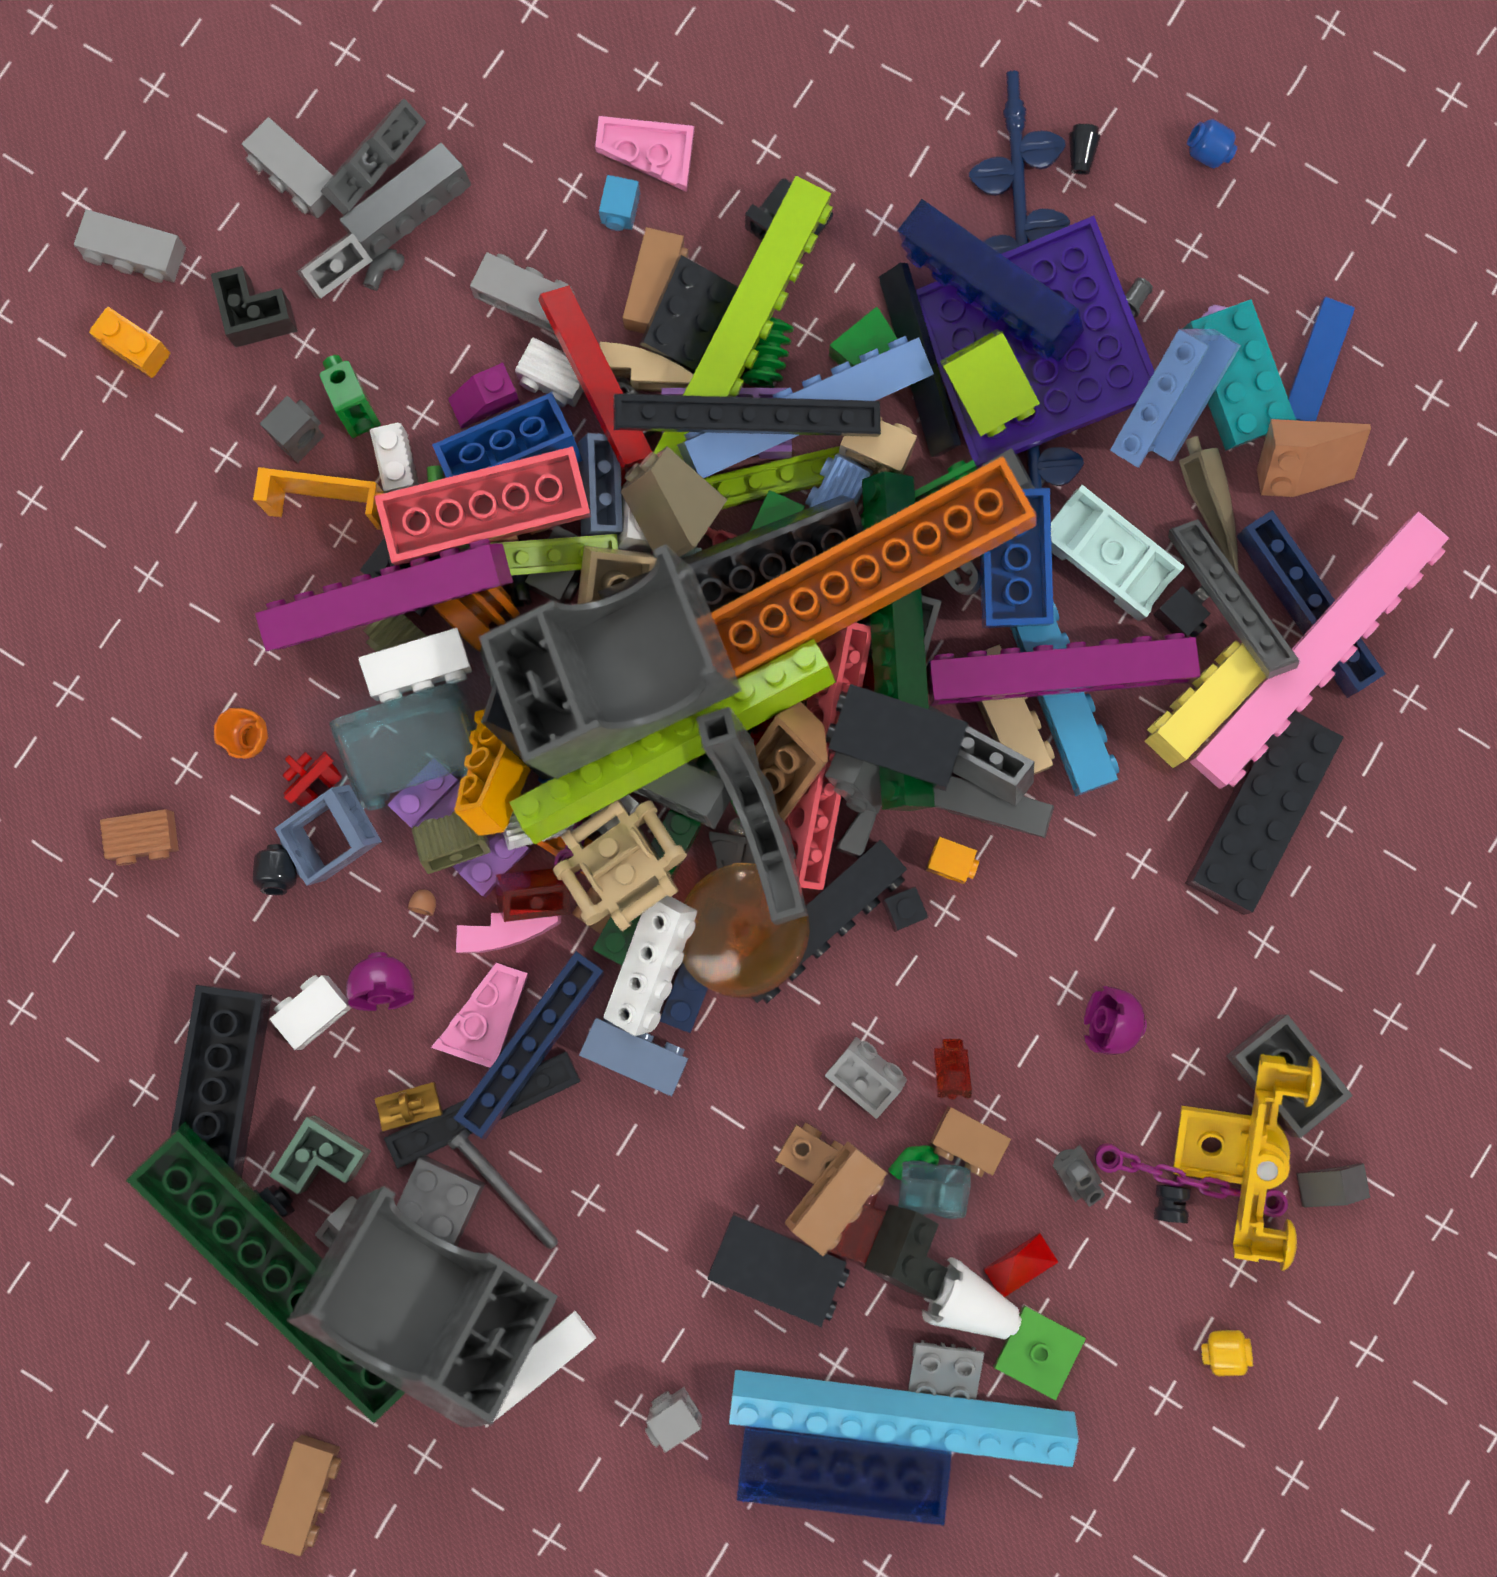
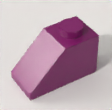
M503 363L473 375L448 398L461 429L520 404L516 390Z

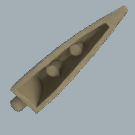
M1198 436L1189 438L1185 442L1190 455L1179 460L1188 491L1199 508L1215 543L1238 574L1235 519L1227 477L1218 448L1202 450Z

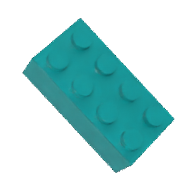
M1252 299L1191 321L1183 328L1215 329L1241 345L1208 401L1225 451L1266 436L1271 419L1296 420Z

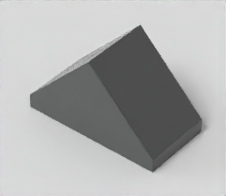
M1364 1163L1296 1173L1302 1207L1343 1206L1370 1198Z

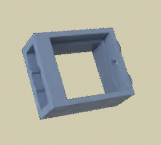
M350 785L330 788L274 828L280 838L282 847L287 850L296 866L297 874L304 880L306 886L326 881L382 842ZM330 809L351 848L325 866L303 827Z

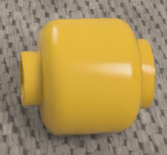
M1239 1330L1211 1332L1208 1337V1343L1202 1344L1203 1364L1210 1365L1213 1374L1216 1376L1245 1375L1248 1366H1253L1251 1339H1245L1244 1334Z

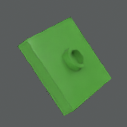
M1023 1305L1019 1313L1021 1317L1020 1327L1015 1335H1010L1006 1339L993 1367L1056 1400L1086 1338Z

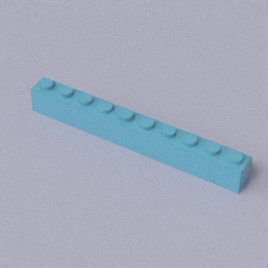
M735 1370L729 1424L1073 1467L1078 1444L1075 1412Z

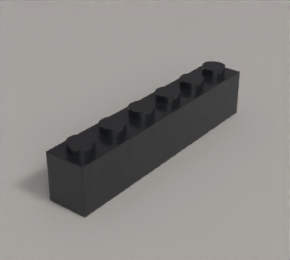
M880 839L806 905L807 916L788 921L734 969L731 975L756 1003L763 999L767 1004L781 992L778 985L785 978L788 977L792 982L807 969L802 964L811 955L818 959L831 947L827 941L832 936L838 933L842 937L854 927L856 923L852 919L860 911H863L866 915L881 902L877 898L878 895L886 888L892 893L905 881L902 874L907 868Z

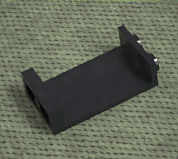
M850 684L848 692H841L836 706V711L840 712L837 724L831 723L826 734V743L829 744L828 749L831 754L835 755L838 752L932 783L933 788L946 792L967 731L968 722Z
M733 1212L707 1279L822 1327L824 1319L830 1321L834 1314L837 1301L832 1299L837 1287L844 1288L850 1269L845 1268L847 1261L843 1257L839 1256L837 1258L827 1253L822 1256L806 1244L748 1221L745 1216Z

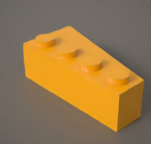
M485 709L475 711L474 721L477 723V728L471 731L469 742L473 745L472 752L465 757L464 766L468 771L467 775L461 778L454 812L478 836L505 832L513 812L509 802L520 797L527 776L531 771L518 756L481 723Z

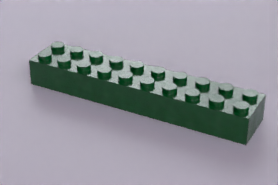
M185 1122L126 1179L148 1203L373 1424L405 1394L402 1390L287 1321L323 1259Z

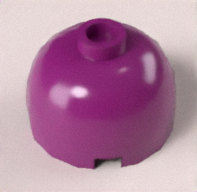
M371 953L367 959L356 964L349 974L346 985L348 1005L351 1008L363 1011H377L376 1005L390 1003L388 1010L405 1006L414 1000L415 989L412 974L403 962L394 957H388L387 953Z
M1103 986L1104 990L1102 992L1095 991L1087 1004L1084 1025L1090 1024V1036L1084 1035L1088 1048L1095 1053L1118 1055L1128 1052L1136 1046L1145 1034L1147 1022L1142 1005L1135 996L1119 988Z

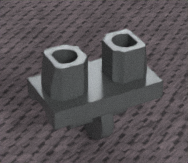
M1080 1145L1074 1150H1064L1056 1156L1052 1166L1075 1202L1082 1198L1090 1207L1105 1196L1099 1186L1102 1181Z

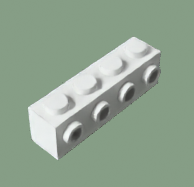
M667 895L641 914L603 1016L604 1019L634 1036L652 1032L656 1028L661 1018L659 1012L662 1004L672 989L671 980L675 970L683 961L684 954L682 951L685 943L695 929L694 920L698 912L697 910Z

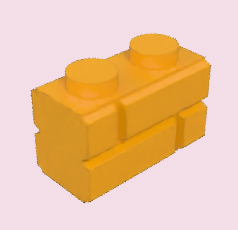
M110 307L105 308L89 332L102 346L135 368H138L150 378L157 374L170 355V351L161 341Z

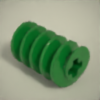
M770 318V321L774 322L773 327L766 340L760 338L755 350L759 351V354L751 369L745 367L746 372L742 376L744 383L755 388H774L773 382L783 381L784 377L776 373V370H784L786 364L779 361L778 358L788 357L789 352L781 348V346L790 345L791 339L783 334L793 333L794 327L781 319Z

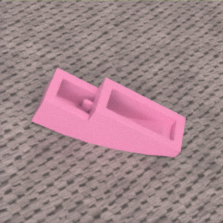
M491 913V926L457 925L456 952L483 953L524 943L560 924L561 916L558 914Z

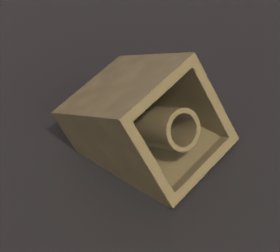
M668 446L658 454L652 451L641 464L636 463L625 475V479L628 482L621 490L652 551L666 544L679 557L697 546L727 501L723 495Z

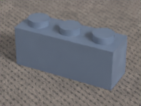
M587 433L578 442V449L583 461L578 463L591 517L580 520L581 536L617 534L618 536L623 532L621 467L606 435Z
M595 1018L579 1056L669 1096H673L689 1058L683 1056L685 1049L669 1042H666L665 1047H662L652 1042L654 1036L649 1033L634 1036L608 1020H601L599 1018Z

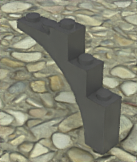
M730 707L696 717L703 749L721 776L746 834L758 869L772 922L778 925L807 916L794 861L796 855L790 830L778 814L772 785L760 770L752 737Z

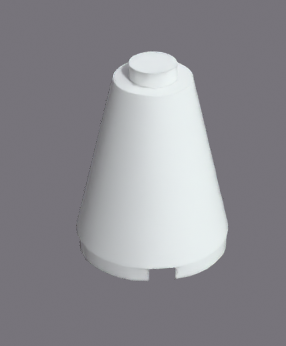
M953 1257L947 1259L950 1264L947 1266L948 1271L936 1301L924 1298L925 1301L929 1302L928 1312L922 1309L924 1321L936 1326L1001 1339H1007L1010 1335H1015L1021 1324L1019 1309L961 1261Z

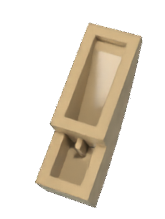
M600 342V348L614 376L617 378L622 376L624 378H631V385L635 391H662V388H687L693 377V374L682 366L656 353L620 343Z

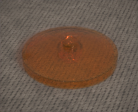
M736 863L711 872L693 887L683 902L698 912L694 920L695 929L687 939L682 951L684 954L682 962L699 983L715 993L734 998H748L767 993L787 980L804 956L810 932L808 912L807 916L775 925L771 920L758 869L754 863Z

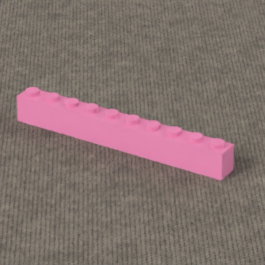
M1419 511L1409 518L1294 645L1292 651L1300 660L1298 668L1270 679L1266 677L1191 759L1190 763L1219 789L1227 786L1228 783L1232 787L1237 784L1246 774V771L1243 769L1250 759L1256 762L1269 748L1265 742L1273 734L1276 737L1281 735L1291 722L1287 718L1294 710L1300 713L1311 702L1313 697L1309 693L1317 685L1322 688L1335 675V672L1331 669L1340 660L1344 664L1356 652L1355 642L1361 636L1365 639L1368 638L1379 626L1376 619L1384 611L1388 615L1401 602L1402 599L1398 597L1400 592L1405 587L1411 590L1424 576L1420 570L1427 563L1432 566L1445 553L1442 546L1449 537Z

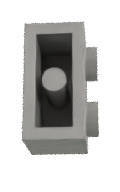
M685 1387L672 1395L667 1391L651 1402L653 1406L649 1409L646 1422L648 1427L645 1431L655 1447L661 1445L665 1453L701 1429L702 1415Z

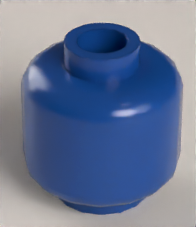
M1209 119L1204 123L1199 122L1193 128L1187 140L1191 157L1210 168L1219 167L1223 162L1229 163L1237 151V145L1234 144L1235 132L1214 119Z

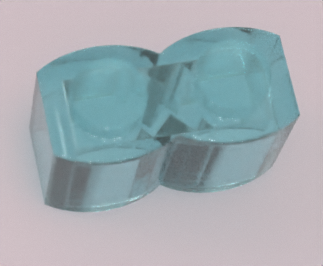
M923 1161L903 1162L898 1193V1207L914 1210L922 1215L933 1213L946 1219L966 1217L971 1187L970 1169L949 1164L935 1166Z

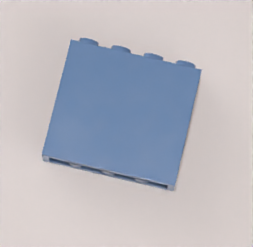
M1179 329L1110 451L1136 467H1140L1150 451H1154L1168 461H1174L1241 345L1215 329Z

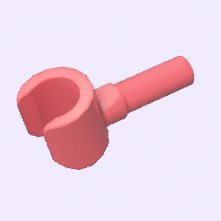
M710 527L705 533L712 539L713 546L726 541L728 538L737 537L733 533L723 530L716 531Z

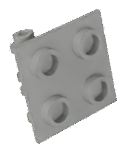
M921 1340L920 1343H913L912 1356L914 1357L908 1387L909 1392L976 1400L984 1352L976 1351L975 1347H971V1349L955 1348V1344L945 1347V1343H941L940 1346H937V1344L925 1343V1340Z

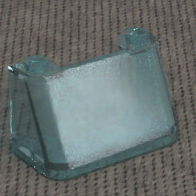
M456 683L439 685L341 716L330 722L332 735L352 790L362 808H366L367 811L384 807L386 805L385 801L390 798V793L450 774L461 778L467 775L468 769L464 766L465 757L472 752L473 745L469 742L471 731L476 730L466 696Z

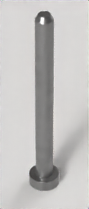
M466 1128L459 1131L447 1144L452 1150L458 1147L546 1248L553 1249L558 1244L557 1238L467 1138L471 1133Z

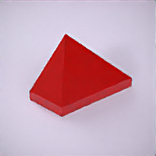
M1038 1233L983 1270L996 1291L1006 1297L1057 1264L1058 1260L1041 1233Z

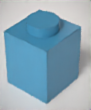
M607 175L599 208L601 224H605L607 228L616 231H622L624 228L633 229L640 198L639 181Z

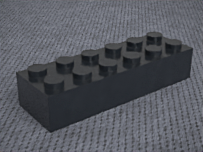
M1293 711L1287 718L1291 723L1278 737L1273 734L1265 742L1269 747L1256 762L1252 759L1248 761L1244 769L1246 774L1236 784L1185 884L1243 915L1254 912L1344 738L1296 711Z
M196 985L170 1136L185 1122L242 1179L272 995Z

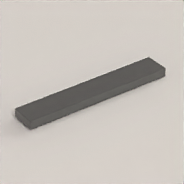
M1199 519L1169 529L1168 538L1267 679L1298 668L1300 660Z

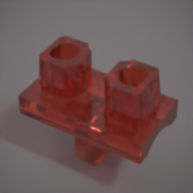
M943 1039L942 1048H934L937 1098L947 1096L949 1099H956L959 1095L964 1098H971L972 1086L968 1049H964L963 1040Z

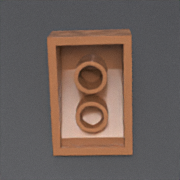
M1271 419L1257 466L1261 495L1295 497L1354 479L1371 431L1370 424Z

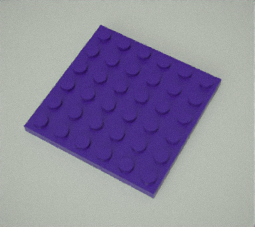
M1094 216L916 289L938 367L972 460L976 465V470L983 467L984 463L1011 448L1017 454L1135 407L1155 372ZM998 329L1003 332L1040 404L1033 407L1035 413L1021 421H1017L1015 417L1004 423L1006 429L992 437H988L987 434L980 436L940 361Z

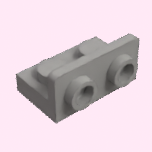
M855 1037L845 1052L825 1074V1077L876 1119L896 1098L907 1082V1078L903 1076V1072L897 1065L885 1061L877 1054V1050L873 1045L866 1041H861L858 1037Z

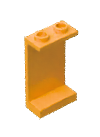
M258 467L253 500L268 516L282 518L285 493L367 503L366 516L377 530H383L374 496L384 494L377 482Z

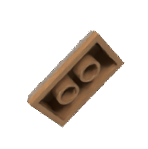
M802 702L778 714L755 746L760 770L772 785L778 814L783 821L786 820L828 762L824 724Z

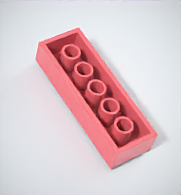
M573 447L374 496L391 563L395 565L409 563L411 560L422 557L437 556L439 552L452 548H459V550L469 548V543L478 540L489 539V542L591 517Z

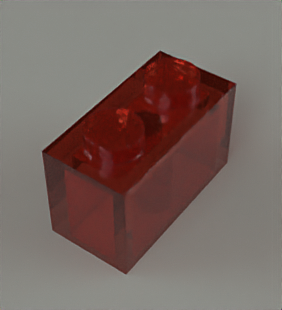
M553 868L496 874L497 907L504 922L570 914V891L563 880H558L553 872Z

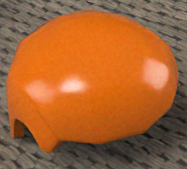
M245 708L227 709L219 715L214 725L215 743L223 747L229 756L238 759L255 757L263 750L269 738L264 719L258 713Z

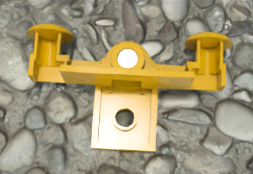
M1260 1054L1252 1115L1181 1106L1173 1167L1183 1170L1186 1176L1212 1177L1230 1183L1242 1184L1232 1248L1234 1258L1258 1262L1259 1259L1280 1262L1281 1271L1288 1269L1294 1260L1297 1248L1296 1230L1289 1219L1285 1220L1283 1230L1264 1228V1205L1267 1189L1275 1188L1282 1184L1287 1178L1290 1169L1289 1143L1286 1134L1277 1122L1279 1105L1282 1104V1097L1287 1095L1304 1098V1106L1309 1107L1315 1102L1320 1091L1321 1068L1318 1060L1312 1055L1309 1057L1307 1067L1287 1064L1285 1057ZM1215 1137L1221 1142V1147L1216 1152H1207L1202 1148V1142L1206 1138Z

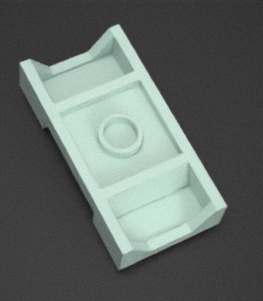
M1083 485L1074 491L1051 521L1052 553L1062 561L1064 559L1069 560L1115 597L1113 602L1137 621L1143 620L1150 614L1154 602L1167 585L1185 567Z

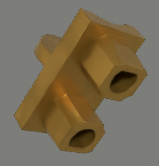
M435 1082L374 1098L382 1131L443 1115Z

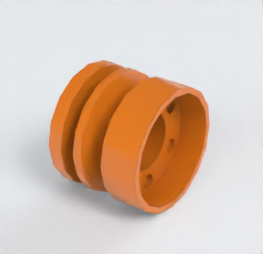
M501 586L432 606L453 629L458 628L461 636L479 653L482 645L479 637L491 631L488 625L492 621L498 626L507 623L499 615L502 611L512 619H516L520 615L511 597Z

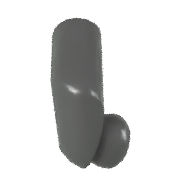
M388 249L383 254L378 255L370 262L363 285L368 289L377 291L384 272L389 268H392L394 271L400 270L405 262L404 256L397 253L395 249Z

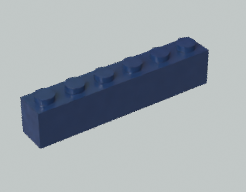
M1271 510L1246 526L1236 537L1304 635L1331 606L1335 599L1275 512ZM1361 637L1354 644L1357 648L1356 652L1344 664L1339 660L1331 669L1335 672L1334 680L1347 698L1358 693L1386 674Z
M575 951L455 1115L454 1119L485 1140L605 976L604 971Z

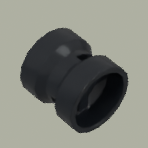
M1157 1184L1156 1196L1159 1198L1158 1206L1154 1209V1219L1175 1223H1188L1189 1212L1186 1210V1202L1190 1199L1191 1189Z

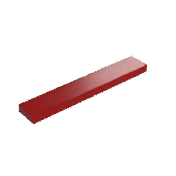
M570 286L541 293L538 301L622 470L632 467L636 463H642L652 450L642 431L614 430L613 396L614 394H623Z

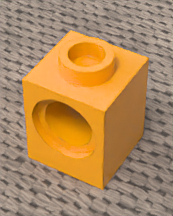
M939 837L935 842L926 871L964 884L967 878L973 879L980 862V860L974 859L977 850Z

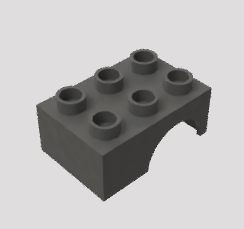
M666 544L653 550L657 559L655 566L649 574L623 592L586 604L567 605L552 600L479 637L525 763L558 779L742 691L693 568Z
M385 1186L359 1197L287 1321L462 1428L492 1425L558 1296L491 1253H477L465 1250L427 1232L398 1209L393 1201L396 1193Z

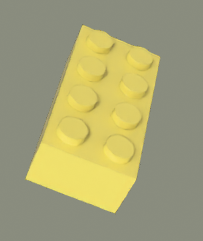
M1235 640L1230 646L1226 647L1215 659L1218 665L1216 666L1213 663L1200 674L1201 677L1192 682L1196 688L1193 690L1189 687L1169 706L1174 711L1170 713L1167 710L1147 729L1151 735L1145 742L1172 768L1186 761L1266 678L1243 643Z

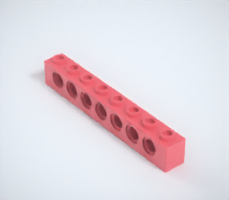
M855 622L818 643V647L829 664L836 683L808 697L806 707L824 724L825 738L830 724H837L840 712L836 711V706L841 692H848L850 684L861 688L863 686L871 645V626ZM826 743L828 762L784 821L790 830L796 855L794 861L801 888L824 889L841 801V795L834 791V786L825 777L834 758V754L829 752L828 743Z

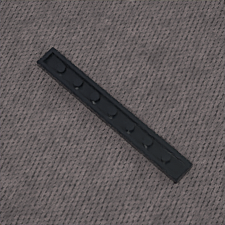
M614 394L613 396L614 430L878 437L881 434L880 401Z

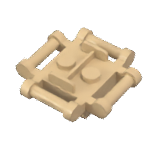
M617 800L573 831L569 829L561 835L574 856L558 863L553 868V872L558 880H563L582 911L581 917L586 925L595 924L611 913V917L616 925L624 931L631 926V921L665 896L671 897L678 892V888L670 877L669 870L686 858V853L671 838L656 815L657 808L652 801L641 803L635 809V812L630 815L623 803ZM614 817H618L620 823L583 848L580 843L582 840ZM645 822L665 852L664 857L661 859L640 828ZM582 869L592 887L602 899L597 905L592 903L574 873Z

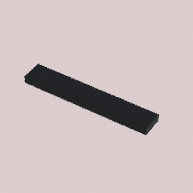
M899 263L878 278L897 339L906 336L907 340L911 341L919 337L934 373L925 379L911 384L910 387L930 456L939 457L960 446L961 442L908 263Z
M568 1051L538 1066L500 1120L581 1082ZM467 1099L442 1110L443 1115L419 1121L385 1137V1143L397 1169L447 1146V1143L459 1131L466 1128L456 1121L454 1117Z

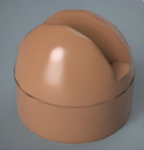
M426 889L418 890L410 898L408 909L418 914L433 916L436 908V899L432 892Z

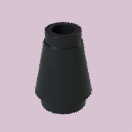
M1075 124L1073 126V131L1069 133L1072 173L1079 175L1090 174L1101 135L1098 134L1099 127L1092 124Z

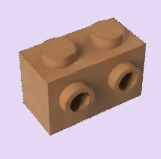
M806 1122L803 1127L795 1124L775 1161L815 1184L844 1145L836 1140L831 1145L820 1139L822 1132Z

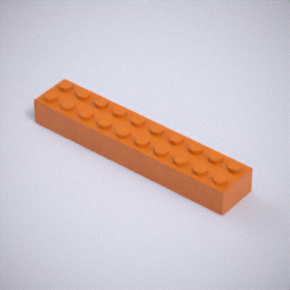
M1002 456L717 609L711 615L737 679L813 638L816 643L1035 527L1036 514Z

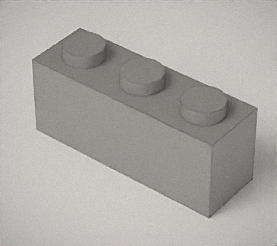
M268 117L242 143L248 154L245 158L247 162L259 173L264 170L270 176L268 178L269 182L280 193L286 190L293 196L291 199L292 203L302 213L306 214L309 211L318 219L332 205L321 192V189L333 175L272 119Z
M87 209L73 244L83 255L82 258L94 265H101L102 262L111 264L114 269L126 274H132V271L142 273L145 278L157 283H162L163 280L175 282L186 250L185 245L177 235Z
M486 252L470 285L474 298L554 333L538 298L541 293L565 287L568 284L560 280H555V282L543 278L544 276L541 272L534 268L526 267V269L516 266L514 261L505 255L497 254V256Z

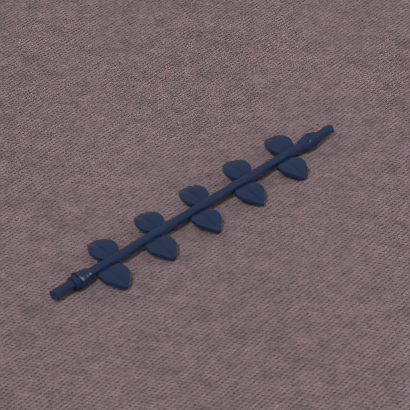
M1016 70L1006 73L1008 101L1005 103V109L1003 110L1006 129L1010 134L1011 161L1004 157L989 158L974 166L969 172V179L987 195H1000L1007 191L1012 183L1015 239L1008 235H996L981 242L973 251V257L979 263L1027 244L1028 238L1030 241H1034L1070 226V219L1065 214L1053 209L1034 210L1027 216L1024 160L1026 164L1036 169L1050 167L1064 151L1066 143L1061 136L1049 131H1034L1024 137L1022 136L1027 109L1024 107V102L1020 100L1019 72ZM1040 445L1027 449L1028 476L1035 489L1042 488L1041 476L1051 485L1063 486L1068 484L1084 466L1082 456L1068 448L1052 447L1046 449L1041 454Z

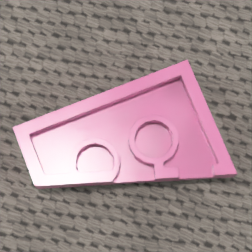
M599 116L595 144L596 152L687 192L694 126Z
M495 963L472 993L467 1003L456 1014L450 1025L431 1048L491 1068L502 1053L529 974Z

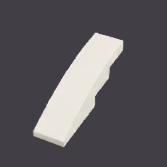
M576 1311L533 1344L495 1420L596 1339V1336Z

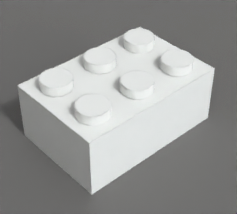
M458 628L358 657L370 696L376 701L380 700L384 705L402 700V693L413 690L416 695L435 689L434 683L446 680L448 685L467 680L466 674L472 672Z

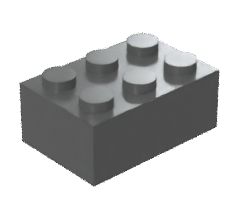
M1288 1014L1276 1015L1226 1055L1254 1092L1260 1054L1285 1057L1287 1064L1307 1067L1311 1055L1318 1060L1321 1068V1087L1315 1102L1311 1106L1305 1107L1304 1098L1283 1095L1282 1104L1279 1105L1277 1121L1289 1136L1303 1137L1353 1096Z

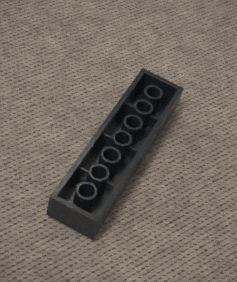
M841 495L682 559L693 568L709 610L712 613L864 531L855 500ZM650 571L598 591L601 600L632 587L647 576Z

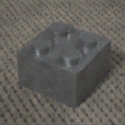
M423 1156L418 1159L397 1207L405 1216L427 1232L457 1246L486 1183L432 1158Z

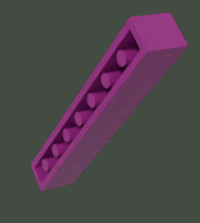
M489 539L478 540L469 543L470 550L460 552L459 548L448 549L439 552L440 559L430 561L429 556L409 561L411 566L409 568L401 570L400 565L381 569V576L372 578L371 574H365L351 578L352 585L343 587L342 582L322 587L324 593L314 595L313 591L294 595L295 601L286 604L285 599L269 602L266 604L267 610L255 613L265 651L284 649L513 583L503 543L490 544Z
M1175 633L1164 636V640L1152 641L1151 636H1141L1131 639L1132 643L1119 644L1118 639H1108L1100 641L1099 646L1086 647V642H1074L1067 644L1066 649L1054 650L1053 645H1040L1033 647L1031 652H1020V648H1007L1000 650V654L987 655V651H973L967 653V657L954 658V654L950 653L934 656V660H930L926 666L930 706L1192 683L1201 677L1196 637L1185 638L1184 633Z

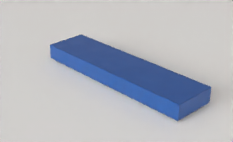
M1324 297L1288 395L1296 420L1316 421L1355 307Z

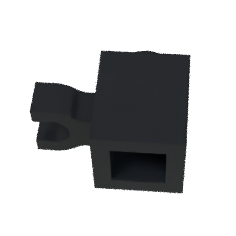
M1182 586L1153 615L1172 634L1184 633L1185 638L1188 635L1190 637H1197L1207 627L1203 621L1211 614L1202 605L1209 595L1203 586L1193 595Z

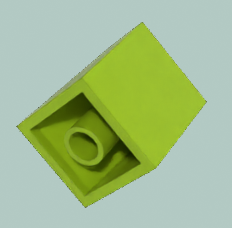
M998 329L940 361L980 436L987 434L988 437H992L1006 429L1004 423L1015 417L1017 421L1029 417L1035 413L1033 407L1040 404L1003 332Z

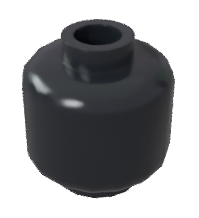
M270 844L267 846V849L259 851L254 856L253 883L260 888V892L266 895H284L287 893V890L296 885V866L287 850L281 844Z

